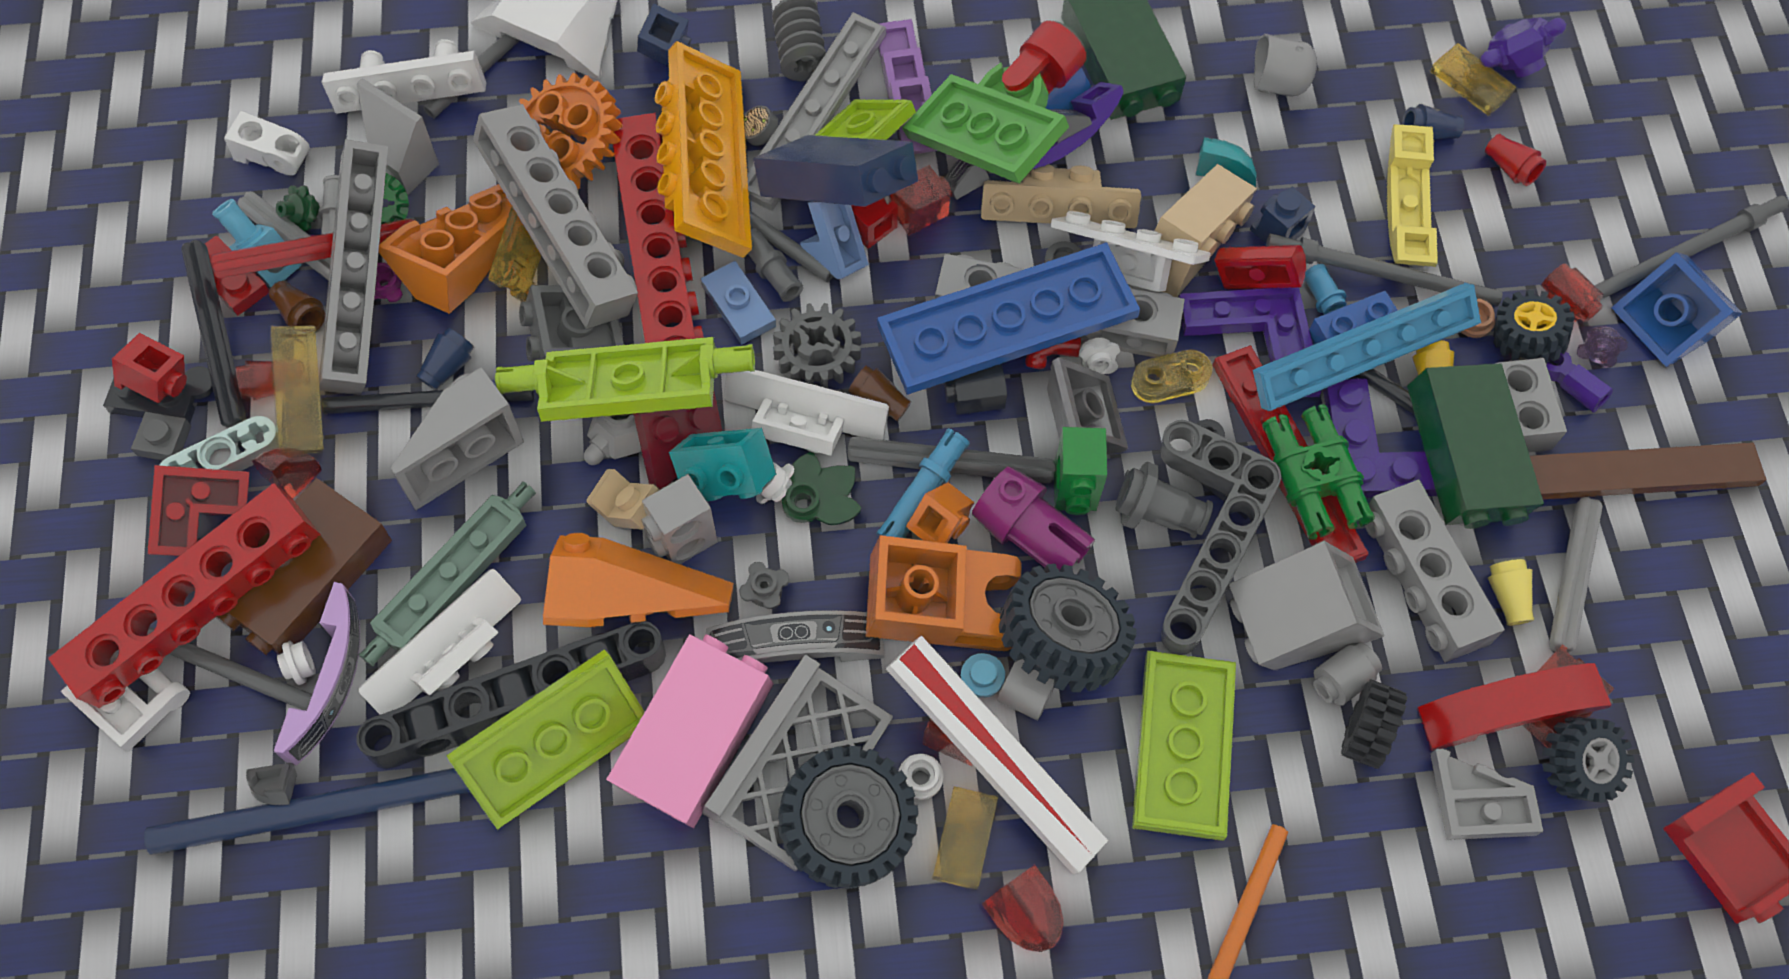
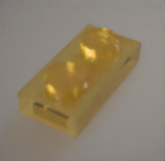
M953 786L932 879L978 890L997 805V796Z

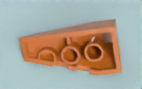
M497 184L470 196L469 204L455 210H451L446 206L437 210L436 218L422 224L414 220L403 225L379 245L378 252L415 299L450 314L476 290L520 230L523 223L501 186Z
M584 533L560 535L550 556L543 625L597 627L604 626V618L629 615L631 623L646 621L647 615L667 611L669 615L675 618L729 612L734 583L605 538L589 537Z

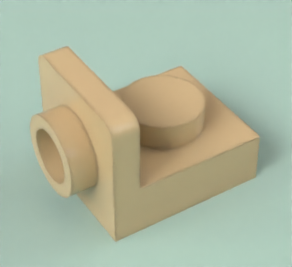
M607 469L587 498V503L614 527L643 530L644 526L641 519L646 517L642 500L656 493L659 489L653 484L629 483L615 469Z

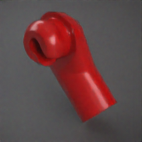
M1081 337L1028 354L1025 364L1030 368L1043 369L1047 364V356L1052 354L1079 357Z

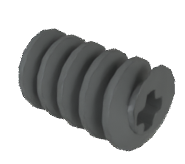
M781 0L772 12L781 72L786 78L791 80L808 81L826 54L818 4L815 0Z

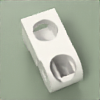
M240 111L224 137L233 160L245 164L252 161L266 167L270 166L277 172L288 176L296 174L310 150L308 142L299 134L243 111ZM244 129L245 135L243 136V138H241L240 134L241 131Z

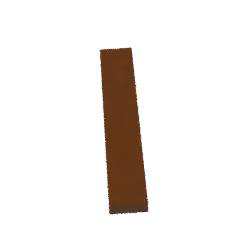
M1754 443L1530 456L1543 500L1760 486L1767 480Z

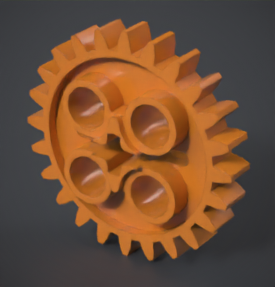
M572 73L567 81L559 74L555 85H552L545 79L542 91L539 92L532 87L530 89L532 98L529 101L520 98L519 102L523 104L531 119L537 121L541 135L549 148L556 152L560 166L568 179L575 183L577 189H580V178L585 176L588 180L593 181L592 170L595 167L600 170L605 169L601 161L602 158L615 155L608 147L610 144L620 142V138L614 131L622 128V124L616 118L621 114V111L615 105V98L599 81L594 82L588 75L580 79L576 73ZM541 124L549 126L551 129H553V131L550 132L545 126ZM573 136V137L576 138L579 142H581V143L584 142L585 144L577 143V142H575L573 139H571L570 137Z

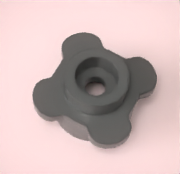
M762 562L752 563L748 568V580L739 589L741 598L746 602L752 601L757 606L767 609L777 608L781 603L782 588L789 583L788 573L783 569L775 571L766 568ZM763 582L769 584L765 589L760 587Z

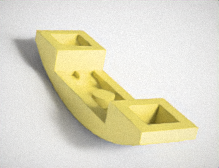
M1394 124L1392 127L1387 177V216L1389 239L1395 264L1435 267L1438 263L1436 228H1431L1429 168L1434 161L1433 127Z

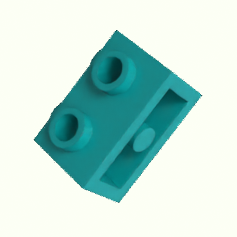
M762 428L690 434L669 452L678 479L688 474L706 501L717 500L727 495H738L742 499L754 497L763 491V487L777 475Z

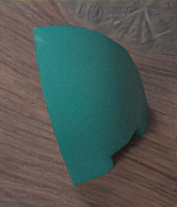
M1203 138L1195 175L1205 176L1218 164L1256 187L1257 172L1252 158L1241 147L1228 141Z

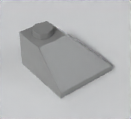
M362 78L357 83L367 143L388 146L386 173L395 177L404 186L407 195H409L439 165L423 118Z

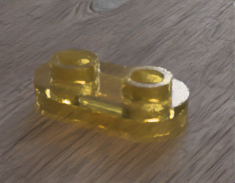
M1184 350L1148 359L1136 366L1131 379V388L1140 400L1148 403H1157L1197 393L1208 385L1213 371L1212 363L1204 353L1197 350ZM1186 365L1196 366L1198 370L1192 371ZM1155 374L1160 380H1151L1147 375Z

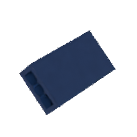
M806 135L753 158L761 197L865 207L918 182L917 165L913 142Z

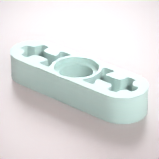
M255 416L167 457L159 466L198 468L195 462L199 461L204 469L242 471L273 456L281 447L282 436L269 418ZM263 432L265 440L257 444L255 435ZM238 441L242 443L241 445L245 449L242 453L235 444ZM221 448L231 450V455L225 463L221 465L210 464V457L216 450Z

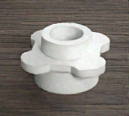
M1093 338L1086 341L1079 351L1082 359L1080 366L1101 374L1113 373L1118 368L1115 361L1116 355L1120 353L1118 344L1110 343L1105 338Z
M773 462L777 475L756 496L757 502L760 504H764L768 500L778 502L786 496L788 488L792 485L790 477L794 473V467L791 464H786L781 468Z

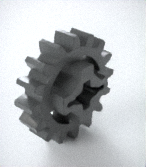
M808 303L806 313L801 314L795 308L791 310L792 321L781 318L779 321L780 331L773 333L775 345L773 347L774 360H778L781 374L790 371V379L799 381L803 378L806 383L812 385L814 381H820L821 386L828 389L829 379L833 378L841 384L844 382L843 371L852 374L855 372V361L861 359V333L855 331V320L853 318L844 321V310L840 308L834 314L829 313L828 304L824 303L820 311H814L812 304ZM838 335L844 342V349L840 347V342L836 340ZM791 343L795 345V350L798 352L796 357L790 350Z

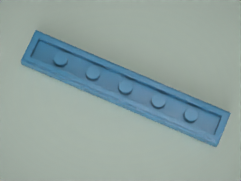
M1469 283L1461 284L1254 369L1253 374L1261 408L1266 411L1274 410L1480 324L1481 319L1475 286Z

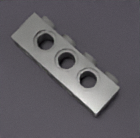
M1420 480L1374 496L1369 506L1375 515V519L1365 525V528L1372 538H1376L1381 546L1388 570L1393 575H1397L1405 590V600L1409 608L1414 613H1418L1426 628V638L1430 646L1435 651H1439L1444 662H1448L1491 645L1505 629ZM1400 529L1410 532L1415 540L1403 536ZM1420 566L1431 569L1435 577L1426 575ZM1442 603L1450 605L1455 610L1457 616L1447 613L1442 607Z

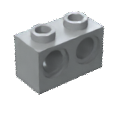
M1544 358L1495 363H1502L1528 452L1552 450L1566 434L1567 429ZM1521 422L1527 424L1530 428L1525 427Z
M688 474L642 500L646 517L642 518L641 521L649 534L646 538L657 557L662 558L666 556L669 561L682 564L718 543L711 508Z

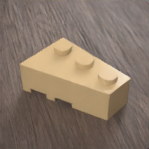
M1217 164L1161 216L1155 231L1162 234L1161 240L1172 243L1174 239L1195 241L1199 244L1198 249L1210 252L1211 257L1221 244H1225L1230 238L1236 225L1243 226L1255 207L1250 202L1257 188ZM1172 260L1166 291L1162 292L1178 297L1206 262L1193 265Z

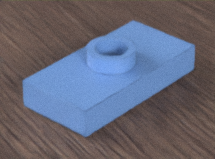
M736 261L700 278L703 289L741 345L776 327V319Z

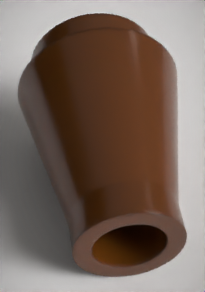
M279 281L270 288L269 298L277 306L290 330L308 335L322 327L325 322V311L320 300L293 287L287 281Z
M867 365L859 372L848 390V393L851 395L887 404L889 406L888 416L897 422L902 418L912 402L878 368L873 370Z

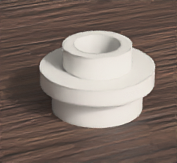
M288 641L282 644L283 653L277 655V660L286 680L293 678L298 685L306 683L307 677L316 674L315 665L308 647L303 641L296 644Z
M915 754L905 759L901 764L899 771L902 770L907 776V785L913 787L916 795L914 799L926 800L939 792L943 784V770L935 758L926 754ZM918 771L925 772L929 777V781L926 784L918 785L912 780L913 774Z

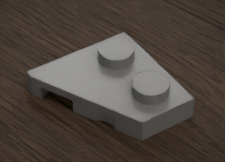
M1435 749L1431 753L1446 840L1537 836L1543 832L1534 786L1513 777L1504 778L1495 770L1479 763L1472 766L1450 757L1451 752L1444 749Z

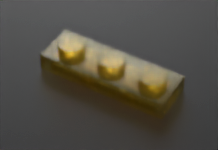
M273 326L270 328L277 452L278 454L322 452L324 448L315 326Z

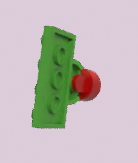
M1044 21L1021 45L1020 55L1009 67L1003 68L1002 63H999L989 70L978 84L950 74L902 129L910 140L1020 183L1069 128L1065 115L1048 110L1045 107L1047 106L1050 92L1054 88L1064 87L1086 62L1087 56L1084 44L1068 26L1057 21Z

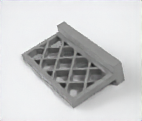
M806 654L702 811L704 815L716 823L718 821L794 871L798 869L794 865V860L791 856L788 857L785 850L777 846L774 828L779 827V820L772 822L767 796L784 793L787 785L766 789L762 774L763 768L767 763L786 760L789 778L791 779L795 773L792 758L818 754L822 751H828L833 747L841 746L844 748L863 743L865 745L862 750H873L893 718L892 715L818 668L820 663ZM819 683L836 694L839 709L815 714L811 695ZM844 699L854 706L846 708ZM806 704L808 715L797 717ZM865 712L879 721L871 735L853 738L848 714ZM841 716L846 740L822 745L817 721ZM810 722L815 746L790 751L787 737L790 727ZM782 741L784 753L773 755ZM757 779L759 791L748 793ZM761 798L766 823L748 827L733 817L742 801ZM768 830L769 840L757 832Z

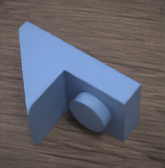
M809 202L808 205L817 235L800 243L802 248L828 269L836 279H842L869 265L851 205Z

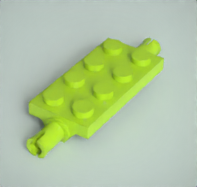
M713 337L553 351L546 353V359L535 360L534 365L497 367L495 384L501 394L536 390V393L539 394L537 410L541 422L712 407L714 379L717 378L718 374L745 371L755 372V354L752 344L715 348Z

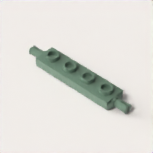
M522 481L507 499L491 495L370 622L377 636L358 655L366 663L374 667L375 663L391 647L399 651L463 594L527 526L519 510L536 494L534 489Z

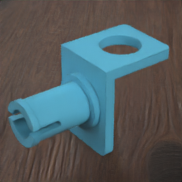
M234 199L227 200L212 213L236 240L229 246L232 251L284 241L274 228L261 224L254 225L239 208ZM302 263L284 266L278 272L262 270L257 271V273L268 286L272 287L275 283L284 281L301 267Z

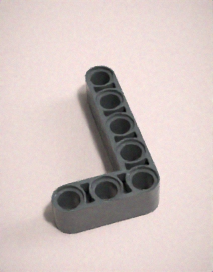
M1176 420L1166 427L1163 434L1160 453L1164 463L1170 468L1228 495L1164 620L1161 631L1162 643L1171 653L1182 655L1194 651L1198 646L1276 494L1281 480V472L1275 462L1191 421ZM1175 439H1183L1189 442L1192 448L1187 451H1178L1171 446L1170 442ZM1214 457L1224 458L1230 464V468L1226 470L1215 469L1211 466L1209 460ZM1261 476L1268 481L1269 487L1266 489L1255 488L1250 484L1248 478ZM1233 512L1245 513L1251 520V523L1246 526L1236 525L1229 518V514ZM1215 548L1225 549L1232 556V561L1228 563L1216 562L1212 559L1210 551ZM1195 585H1204L1211 590L1213 598L1208 601L1197 600L1192 596L1190 589ZM1176 622L1187 623L1191 626L1194 635L1189 639H1179L1173 635L1170 627Z

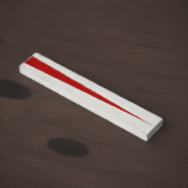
M920 636L886 668L1072 874L1080 873L1108 842V839L932 646Z

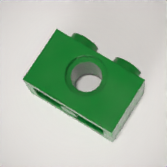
M1063 427L1055 458L1054 508L1065 510L1067 513L1074 515L1097 511L1107 478L1106 428Z

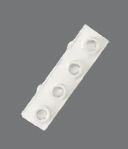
M448 39L439 40L435 44L434 57L385 64L379 52L366 51L361 55L359 68L324 73L322 84L336 114L361 110L357 83L362 78L401 104L485 92L486 80L475 51L459 53L456 50V44Z

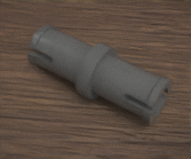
M751 229L752 250L748 255L756 264V272L762 279H768L783 301L788 302L795 299L802 292L803 285L786 265V257L781 251L774 250L760 229Z

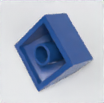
M1679 252L1674 253L1611 307L1665 367H1669L1710 341L1743 314L1686 254Z

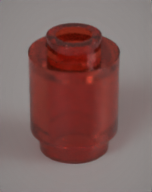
M1566 263L1550 273L1541 284V287L1549 292V299L1557 295L1562 298L1560 305L1567 302L1571 306L1570 312H1574V322L1581 319L1585 323L1603 308L1599 301L1603 298L1604 294L1576 267L1571 269Z

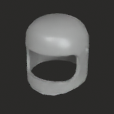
M1261 35L1255 50L1254 89L1284 96H1298L1304 93L1310 87L1315 77L1317 68L1316 52L1309 44L1303 41L1292 42L1274 35Z

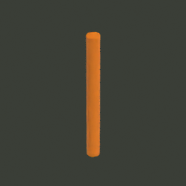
M1271 825L1208 979H1229L1289 833L1281 826Z

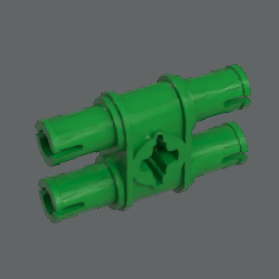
M1324 404L1318 406L1319 413H1317L1316 407L1313 406L1301 415L1314 445L1307 447L1299 446L1287 415H1279L1280 423L1277 422L1276 416L1262 424L1263 431H1265L1275 454L1273 462L1280 469L1281 480L1288 494L1286 496L1287 503L1297 507L1306 529L1307 537L1310 540L1317 539V532H1319L1320 538L1335 530L1321 499L1322 497L1329 495L1337 497L1350 529L1358 527L1357 521H1359V525L1362 527L1375 519V515L1371 511L1361 488L1364 476L1361 472L1357 471L1348 450L1349 442L1343 436L1338 435L1328 412L1329 409Z

